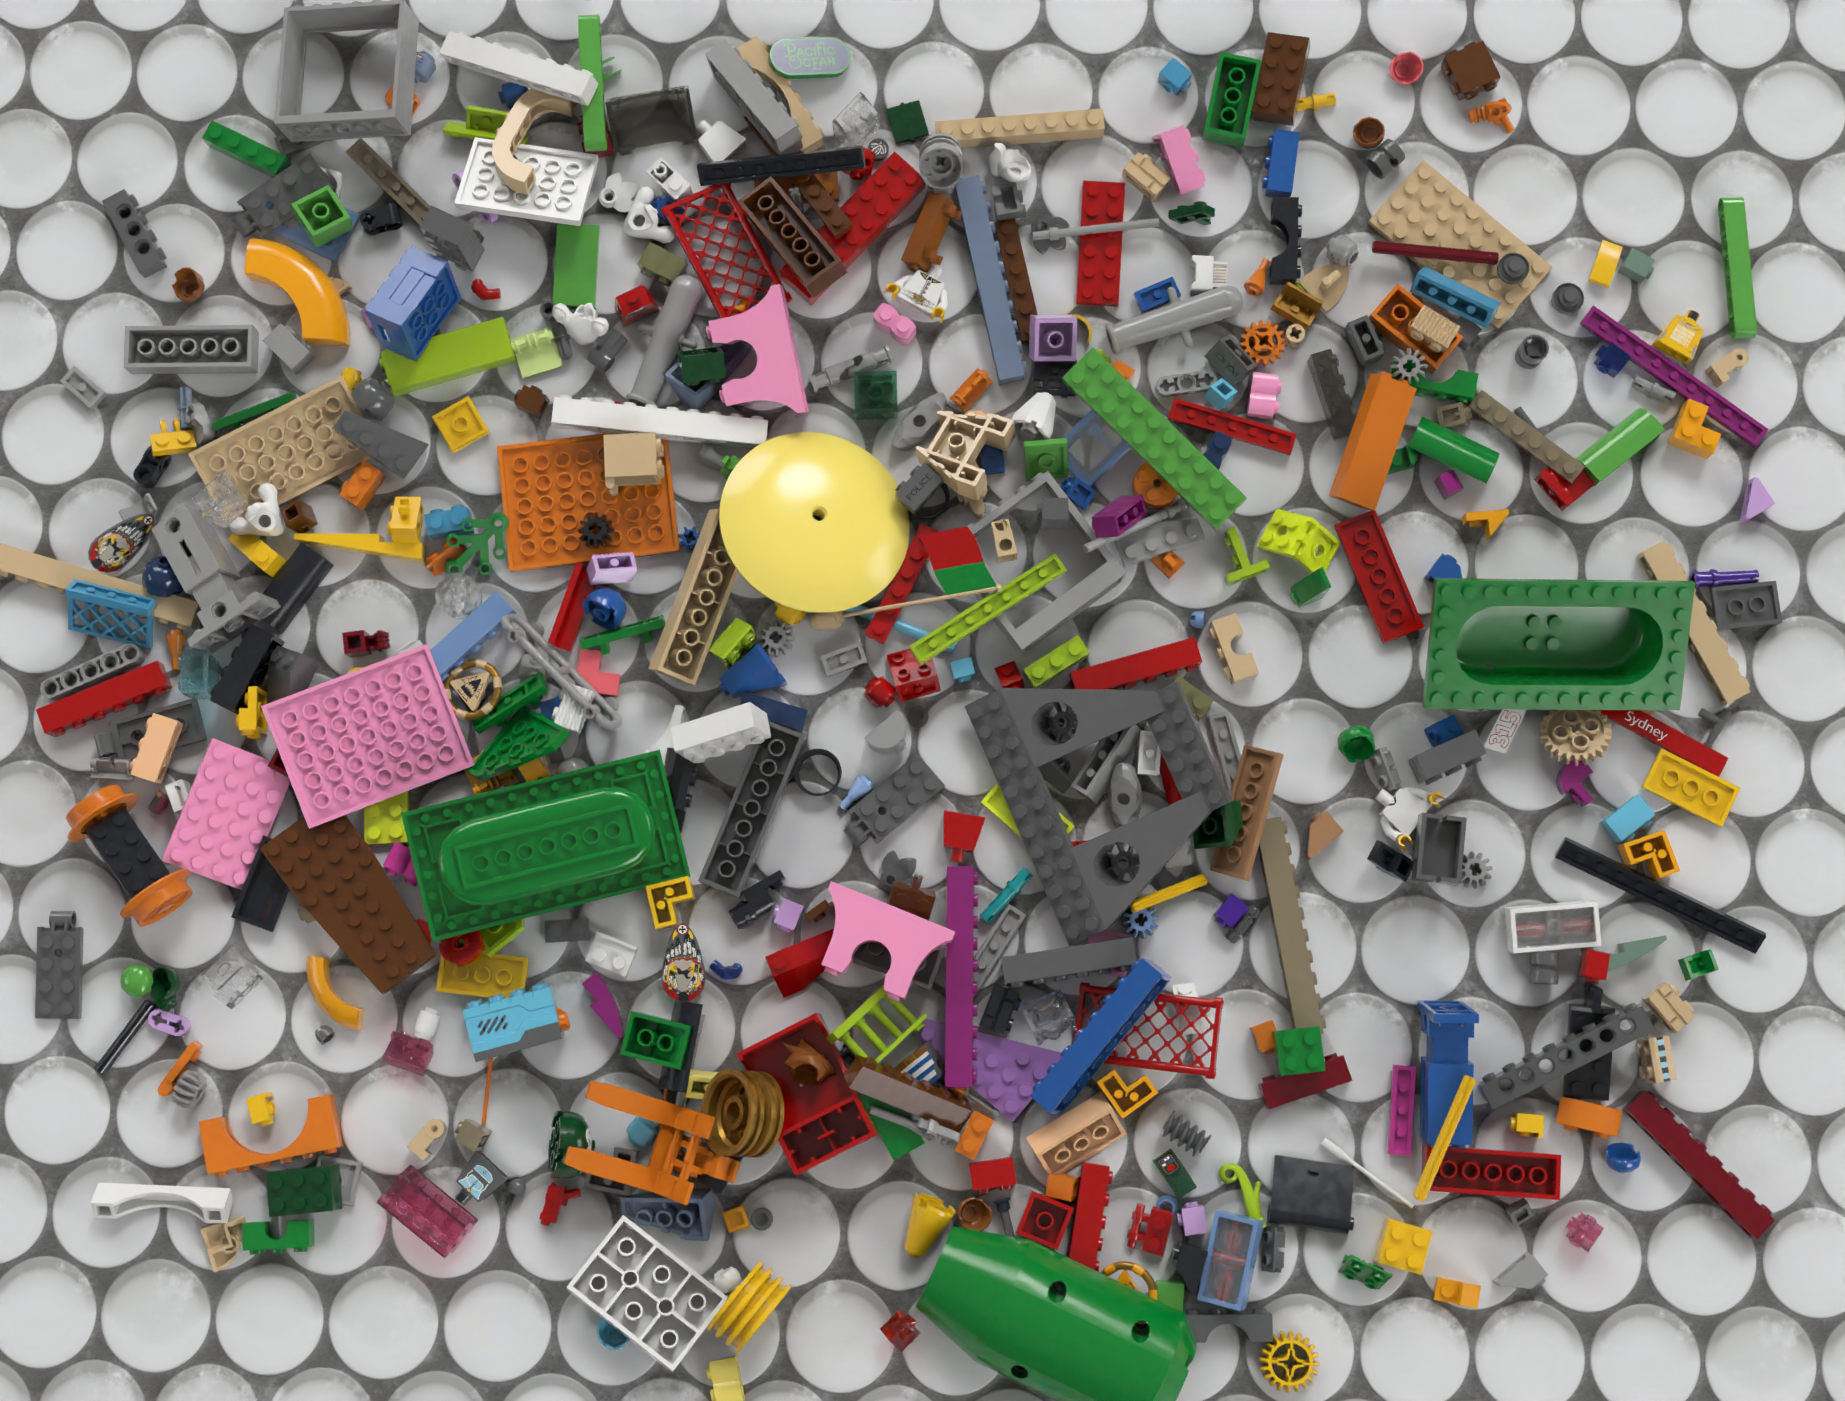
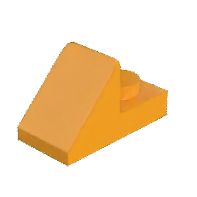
M1509 509L1467 512L1462 516V524L1469 525V528H1478L1484 524L1487 540L1507 517Z
M1436 1277L1433 1299L1460 1306L1478 1308L1481 1285Z

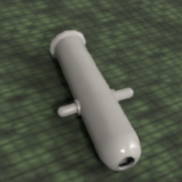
M689 275L676 277L671 284L657 324L652 327L641 323L638 326L641 332L650 334V337H652L632 391L626 395L630 402L638 406L656 405V399L666 379L664 374L670 369L679 347L682 348L684 346L693 350L697 348L695 341L686 339L684 336L702 296V285L696 278Z
M1226 285L1181 300L1178 299L1175 288L1169 287L1167 289L1170 299L1169 305L1113 325L1110 323L1105 324L1110 347L1114 354H1118L1121 349L1176 333L1181 334L1185 346L1190 347L1193 341L1189 331L1193 328L1236 316L1243 309L1242 295L1237 287Z

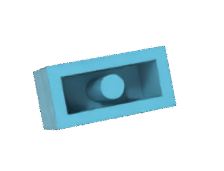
M1638 794L1612 812L1600 824L1616 843L1621 841L1626 843L1635 836L1633 833L1639 827L1643 830L1652 823L1651 818L1655 816V813Z

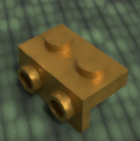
M1286 282L1270 310L1294 324L1301 325L1307 331L1322 307L1323 301L1296 285Z

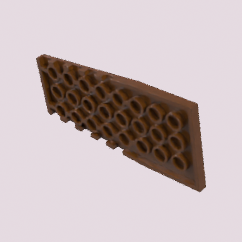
M346 815L310 829L303 816L259 848L297 900L381 994H386L437 955L372 849Z

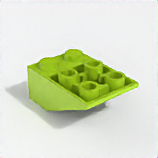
M735 618L708 651L726 668L730 669L742 658L741 656L746 650L750 651L756 645L757 641L755 640L757 636L750 624Z

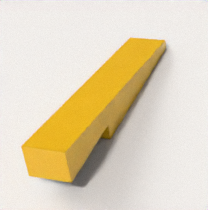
M294 533V539L298 543L303 542L309 545L426 563V546L422 542H384V538L380 534Z

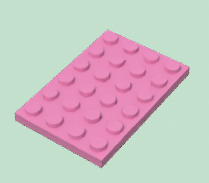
M211 738L161 861L188 869L191 872L242 890L263 835L266 837L269 835L289 786V776H284L268 767L270 762L268 759Z

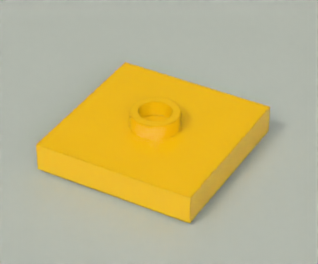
M469 396L432 416L453 454L490 433Z

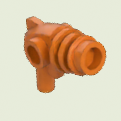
M1505 98L1485 103V109L1482 104L1480 105V110L1479 106L1476 107V111L1474 108L1468 110L1470 123H1477V119L1481 123V118L1483 123H1486L1487 118L1488 122L1494 121L1495 126L1502 124L1507 134L1515 130L1507 116L1511 112L1512 107Z

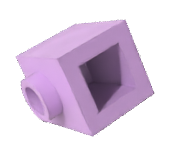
M783 898L781 906L777 905L772 915L775 918L774 923L778 925L777 929L788 934L790 930L795 932L805 907Z
M1197 1201L1184 1203L1185 1207L1180 1208V1213H1177L1178 1227L1182 1226L1183 1235L1207 1233L1204 1206L1198 1205Z

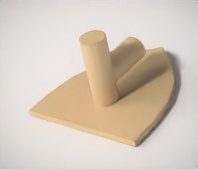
M1338 264L1325 265L1314 269L1299 280L1298 283L1309 294L1323 301L1321 308L1327 313L1342 298L1349 279V266L1341 267Z

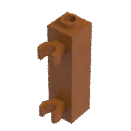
M929 192L901 258V261L907 265V269L912 272L917 270L928 272L932 263L941 265L944 257L937 255V249L950 219L960 220L963 213L956 210V204L947 195Z

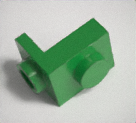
M1711 949L1678 960L1685 981L1719 969Z

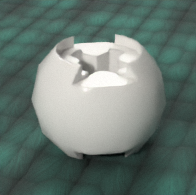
M731 1266L725 1270L723 1268L714 1275V1286L724 1294L730 1291L733 1292L741 1284L739 1271Z

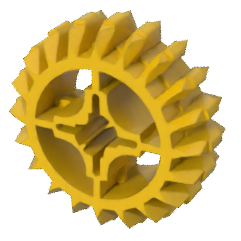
M1280 1331L1281 1339L1278 1340L1273 1334L1274 1343L1265 1342L1269 1349L1261 1348L1260 1351L1266 1354V1357H1259V1361L1266 1364L1261 1365L1259 1368L1261 1371H1268L1263 1375V1378L1269 1379L1272 1377L1269 1385L1274 1386L1277 1383L1276 1389L1278 1391H1281L1285 1385L1286 1393H1290L1291 1386H1293L1295 1392H1299L1298 1384H1301L1306 1389L1307 1385L1304 1381L1307 1379L1310 1383H1313L1314 1380L1310 1377V1374L1318 1375V1371L1312 1368L1313 1366H1320L1318 1361H1313L1314 1358L1319 1357V1353H1311L1316 1346L1314 1344L1307 1346L1310 1341L1308 1337L1301 1341V1333L1298 1332L1294 1338L1293 1331H1288V1337L1285 1336L1283 1331ZM1287 1344L1281 1356L1272 1357L1278 1347ZM1294 1344L1302 1347L1307 1359L1295 1356ZM1291 1355V1358L1296 1362L1290 1363V1367L1287 1368L1288 1365L1282 1361L1288 1360ZM1272 1364L1283 1366L1285 1379L1276 1376L1272 1369ZM1306 1366L1304 1372L1299 1377L1292 1379L1295 1369Z

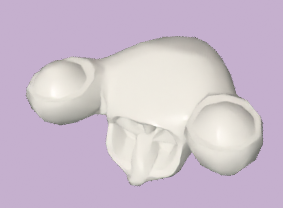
M648 186L642 187L637 192L635 201L625 219L623 232L634 238L653 239L663 244L670 243L675 238L672 227L667 225L658 227L657 209L650 205L656 196L654 190Z
M558 303L553 306V317L564 325L573 340L581 346L590 345L599 336L605 335L608 330V321L605 318H597L598 313L592 303L580 305L574 314L570 312L565 304Z
M270 483L261 484L258 493L264 502H257L249 506L245 519L234 517L229 523L230 530L237 535L278 536L283 534L284 522L278 505V491L275 486Z

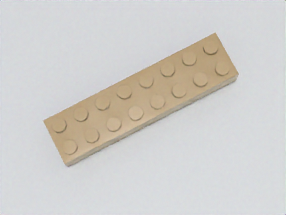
M710 509L708 511L648 668L685 685H696L738 574V570L733 565L722 540L719 509Z

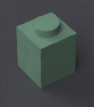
M1632 248L1626 255L1618 273L1640 284L1645 278L1649 279L1655 269L1652 267L1655 259Z

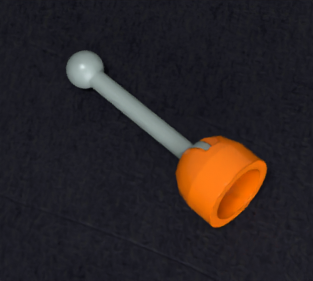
M955 1088L950 1092L956 1096L963 1095L989 1111L994 1118H997L1000 1114L998 1109H992L971 1095L969 1089Z

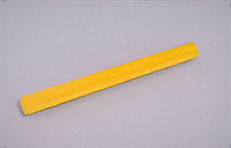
M1465 1075L1461 1081L1414 1191L1413 1197L1419 1201L1424 1202L1427 1198L1474 1088L1476 1080L1470 1076Z

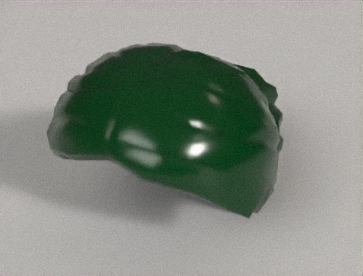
M157 967L152 973L154 982L150 996L155 1000L158 1009L169 1011L177 1005L175 993L180 985L179 976L172 968Z

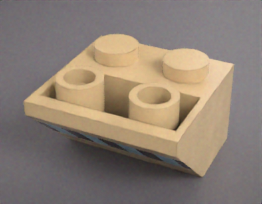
M1669 1035L1637 1039L1638 1044H1636L1635 1049L1637 1056L1641 1059L1642 1066L1639 1067L1641 1079H1644V1083H1662L1677 1080Z

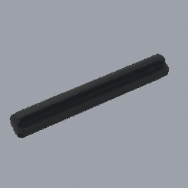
M146 999L94 1067L98 1074L105 1075L147 1020L149 1014L156 1008L152 1001Z

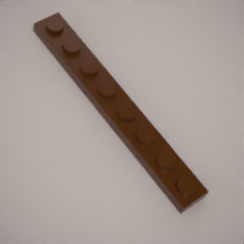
M744 116L745 122L771 155H777L749 119ZM814 174L788 177L795 187L799 188L801 195L835 239L853 229L850 220Z

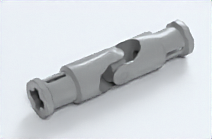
M885 345L883 349L875 352H866L852 359L827 367L825 371L815 375L809 374L808 377L814 392H817L822 387L834 386L858 375L876 370L877 366L888 362L893 363L894 361L888 345Z

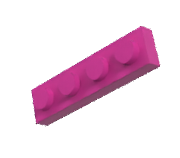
M1393 1065L1387 1154L1411 1156L1416 1078L1415 1066Z

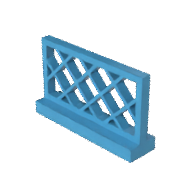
M76 579L65 589V597H68V630L125 644L130 643L146 649L153 647L154 609L157 607V599ZM75 599L83 601L86 607L81 609L75 603ZM94 605H102L107 611L101 614ZM90 609L97 618L91 621L84 611ZM115 610L124 611L127 617L122 619ZM108 614L117 622L113 626L105 619V616ZM79 615L86 625L75 624V617ZM135 615L146 616L147 622L142 624ZM131 619L138 628L132 631L125 622ZM100 621L106 630H99L94 623ZM120 625L127 635H119L115 628ZM141 631L146 636V641L140 640L135 633Z

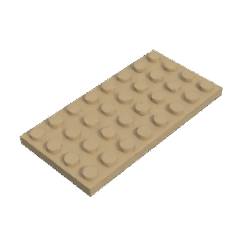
M1424 160L1421 161L1368 221L1370 226L1390 242L1497 252L1499 254L1498 262L1508 253L1522 254L1529 263V273L1521 283L1515 285L1504 283L1499 278L1497 265L1409 257L1421 268L1426 266L1501 302L1496 316L1490 324L1495 330L1501 327L1552 269L1549 263Z
M343 376L188 454L228 527L230 520L234 517L245 519L249 506L257 502H264L258 493L261 484L270 483L275 486L278 491V505L351 469L357 464L362 463L363 460L366 461L372 458L331 429L345 410L365 418L360 407L354 401L351 390Z

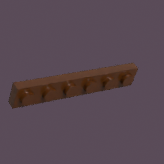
M1016 220L994 222L1021 341L1022 344L1028 343L1030 315L1038 314Z

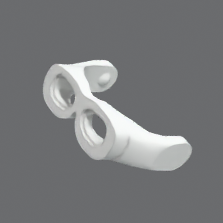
M320 167L324 174L332 176L337 181L335 195L339 199L342 190V173Z

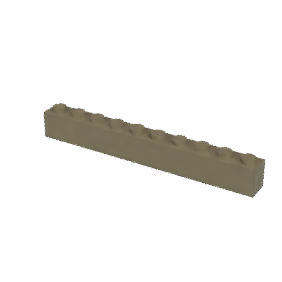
M1281 817L1269 818L1265 821L1258 852L1293 1029L1320 1026L1322 1034L1324 1033L1323 1029L1326 1028L1324 1015L1320 1016L1319 1007L1322 1006L1320 994H1316L1314 985H1317L1316 973L1311 971L1310 963H1313V956L1311 950H1307L1306 946L1309 936L1307 929H1303L1304 911L1302 907H1299L1297 900L1300 898V891L1298 885H1294L1293 877H1296V870L1294 864H1290L1289 856L1292 855L1290 843H1286L1285 834L1288 833L1285 821H1282Z

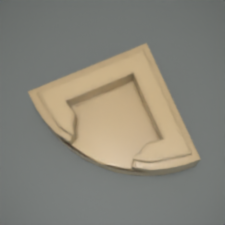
M329 277L340 295L352 288L345 280Z

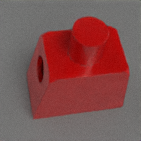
M944 810V847L952 849L950 861L963 863L965 851L974 852L985 817Z

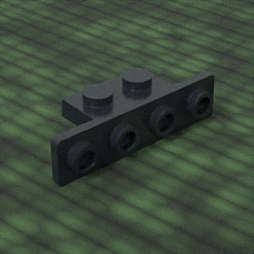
M676 753L669 789L679 830L682 833L687 807L690 808L692 803L691 787L695 786L697 774H695L697 763H693Z

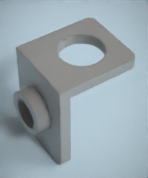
M146 493L141 503L121 509L119 515L124 521L130 517L148 513L155 520L158 508L150 493Z

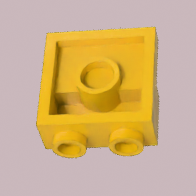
M249 686L248 692L245 693V704L248 705V708H239V714L236 715V726L239 727L241 736H247L248 739H260L261 735H267L268 723L261 706L267 704V692L257 686Z

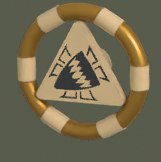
M479 659L465 661L458 668H453L443 684L456 717L464 720L478 719L491 712L499 702L503 688L502 679L497 669L489 662ZM476 667L487 671L454 680L468 668ZM492 676L494 685L493 696L487 704L477 710L480 702L485 698V690ZM451 686L473 712L458 709L453 704Z

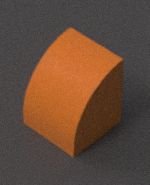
M1050 1173L1048 1175L1045 1196L1066 1201L1077 1199L1080 1176Z

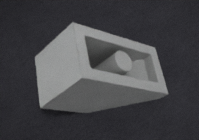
M1525 1252L1492 1281L1500 1286L1526 1289L1534 1287L1537 1289L1545 1283L1546 1280L1544 1278L1548 1276V1273L1531 1253Z

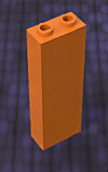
M1380 371V374L1370 375L1329 494L1331 497L1359 508L1373 511L1376 509L1417 388L1409 386L1410 383L1407 380L1392 379V374Z

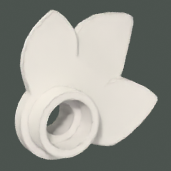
M620 173L612 174L607 178L605 188L599 193V201L606 208L614 207L618 212H629L634 203L631 199L637 194L639 186L632 182H622ZM611 195L613 196V199L611 201H607L606 197Z

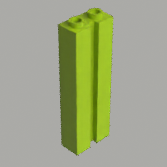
M503 317L433 336L417 362L390 350H384L380 352L382 359H379L382 371H386L387 379H384V381L390 384L392 387L391 392L396 397L515 363L517 359L511 346V337L507 323Z

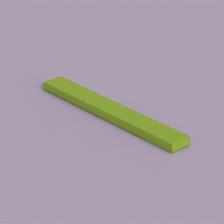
M1056 553L1052 554L1002 586L1000 592L994 591L909 646L910 650L919 664H924L1067 572L1066 568Z

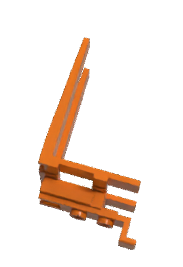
M595 1081L589 1082L585 1098L602 1106L660 1123V1129L647 1166L593 1150L571 1146L567 1149L564 1164L585 1173L654 1192L683 1205H688L694 1183L687 1181L689 1176L697 1178L698 1174L702 1175L704 1173L731 1183L735 1182L740 1161L711 1152L709 1148H706L707 1143L700 1141L701 1137L709 1139L715 1117L611 1084ZM684 1132L691 1133L692 1136H691V1137L685 1136V1135H684ZM680 1147L687 1148L684 1161L677 1159L678 1155L682 1156L683 1151H680ZM672 1170L680 1172V1176L671 1175Z

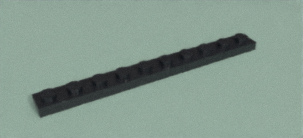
M1567 837L1563 839L1555 853V858L1754 954L1757 953L1766 938L1765 932Z

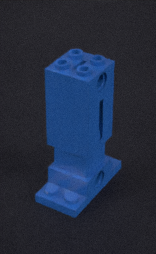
M1418 1000V1010L1421 1012V1030L1427 1035L1426 1056H1421L1419 1135L1427 1144H1430V1147L1435 1145L1463 1077L1467 1075L1474 1078V1064L1468 1060V1039L1474 1038V1023H1479V1014L1462 1001ZM1473 1090L1449 1144L1454 1148H1465L1466 1145H1472Z

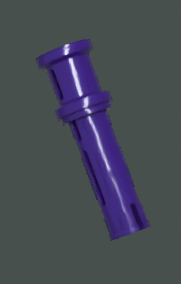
M1710 569L1707 572L1692 570L1690 573V581L1695 582V589L1706 586L1712 588L1725 584L1759 582V579H1755V577H1759L1758 570L1718 572L1715 569Z

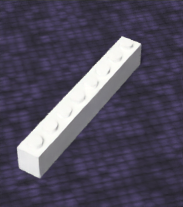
M449 31L439 52L448 63L589 106L598 86V82L588 70L582 69L579 71L568 64L559 65L549 58L543 60L535 54L528 53L527 55L513 47L510 49L504 48V46L497 42L491 44L480 37L471 38L461 31H458V33Z

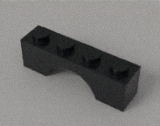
M1273 197L1270 224L1278 227L1284 233L1287 247L1284 252L1271 259L1269 265V285H1285L1286 282L1295 285L1297 278L1300 279L1301 266H1297V260L1301 258V245H1298V238H1301L1302 225H1298V217L1301 218L1302 205H1299V197Z

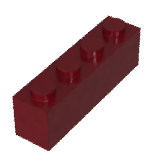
M1337 1053L1324 1056L1325 1071L1284 1075L1276 1078L1274 1074L1263 1077V1082L1259 1083L1258 1087L1266 1109H1272L1353 1081L1344 1055L1337 1056Z

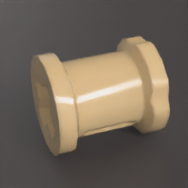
M1299 324L1290 325L1284 336L1286 346L1291 348L1300 346L1301 341L1305 337L1304 328ZM1291 333H1293L1294 336L1298 335V338L1296 339L1295 337H1291Z

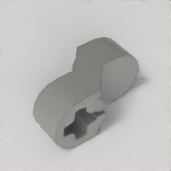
M189 403L185 410V421L194 429L196 443L208 444L214 441L215 430L213 425L206 419L204 405Z

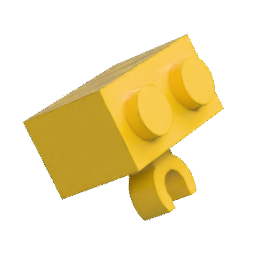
M395 497L394 505L390 507L391 521H388L387 524L388 534H391L393 543H419L424 516L421 497Z

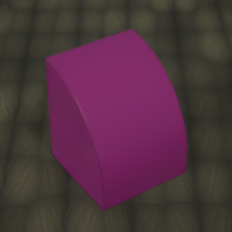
M1454 470L1439 475L1434 481L1444 500L1464 489Z

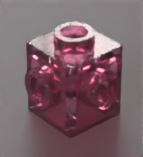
M1581 1212L1577 1218L1573 1216L1566 1225V1228L1569 1229L1566 1237L1569 1238L1570 1243L1574 1246L1582 1247L1589 1252L1604 1228L1592 1216Z

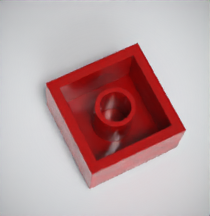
M1031 1190L1015 1232L1058 1250L1074 1208Z

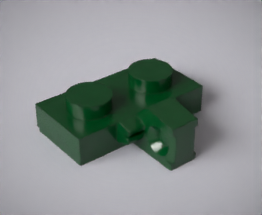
M1202 201L1194 202V205L1190 206L1180 205L1177 209L1169 210L1168 218L1180 224L1195 221L1202 225L1211 224V217H1215V208L1208 206L1206 202Z

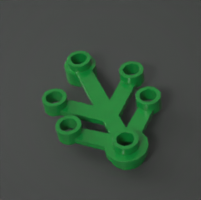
M495 512L488 519L464 518L461 521V527L465 532H471L474 528H486L482 534L457 535L450 533L447 536L446 541L450 547L472 543L458 559L453 558L446 562L445 570L450 577L460 576L463 572V566L479 549V572L483 575L489 574L492 567L489 563L488 540L493 534L495 535L496 546L493 549L494 557L498 560L506 557L503 532L509 527V519L502 512ZM497 520L502 521L501 526H495L494 524ZM466 522L472 523L469 528L464 527V524ZM455 537L457 538V541L455 543H450L449 539ZM501 549L504 552L502 555H496V551ZM483 565L489 566L488 570L483 571L481 567ZM453 566L458 567L457 572H451L450 569Z

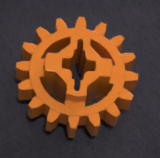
M1259 320L1258 325L1254 322L1251 323V329L1245 327V334H1241L1240 340L1244 342H1241L1239 346L1245 348L1244 351L1251 359L1255 360L1257 365L1259 362H1262L1263 367H1266L1267 361L1273 365L1275 358H1281L1280 352L1285 351L1286 347L1282 345L1286 343V339L1281 338L1284 332L1277 331V324L1272 327L1270 326L1271 321H1268L1265 325L1262 320ZM1273 337H1274L1275 340H1276V344H1277L1276 347H1275V344L1273 343V340H1272ZM1249 339H1250V342L1253 344V349H1252V350H1251V348H1250V346H1249ZM1263 340L1266 342L1262 346L1259 345V342H1263Z

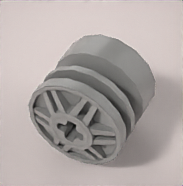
M945 133L931 135L926 138L920 147V175L923 181L930 187L947 189L954 186L961 179L963 174V150L959 141L952 135Z

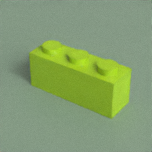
M1076 635L1023 669V674L1032 688H1040L1087 658L1090 652L1079 635Z

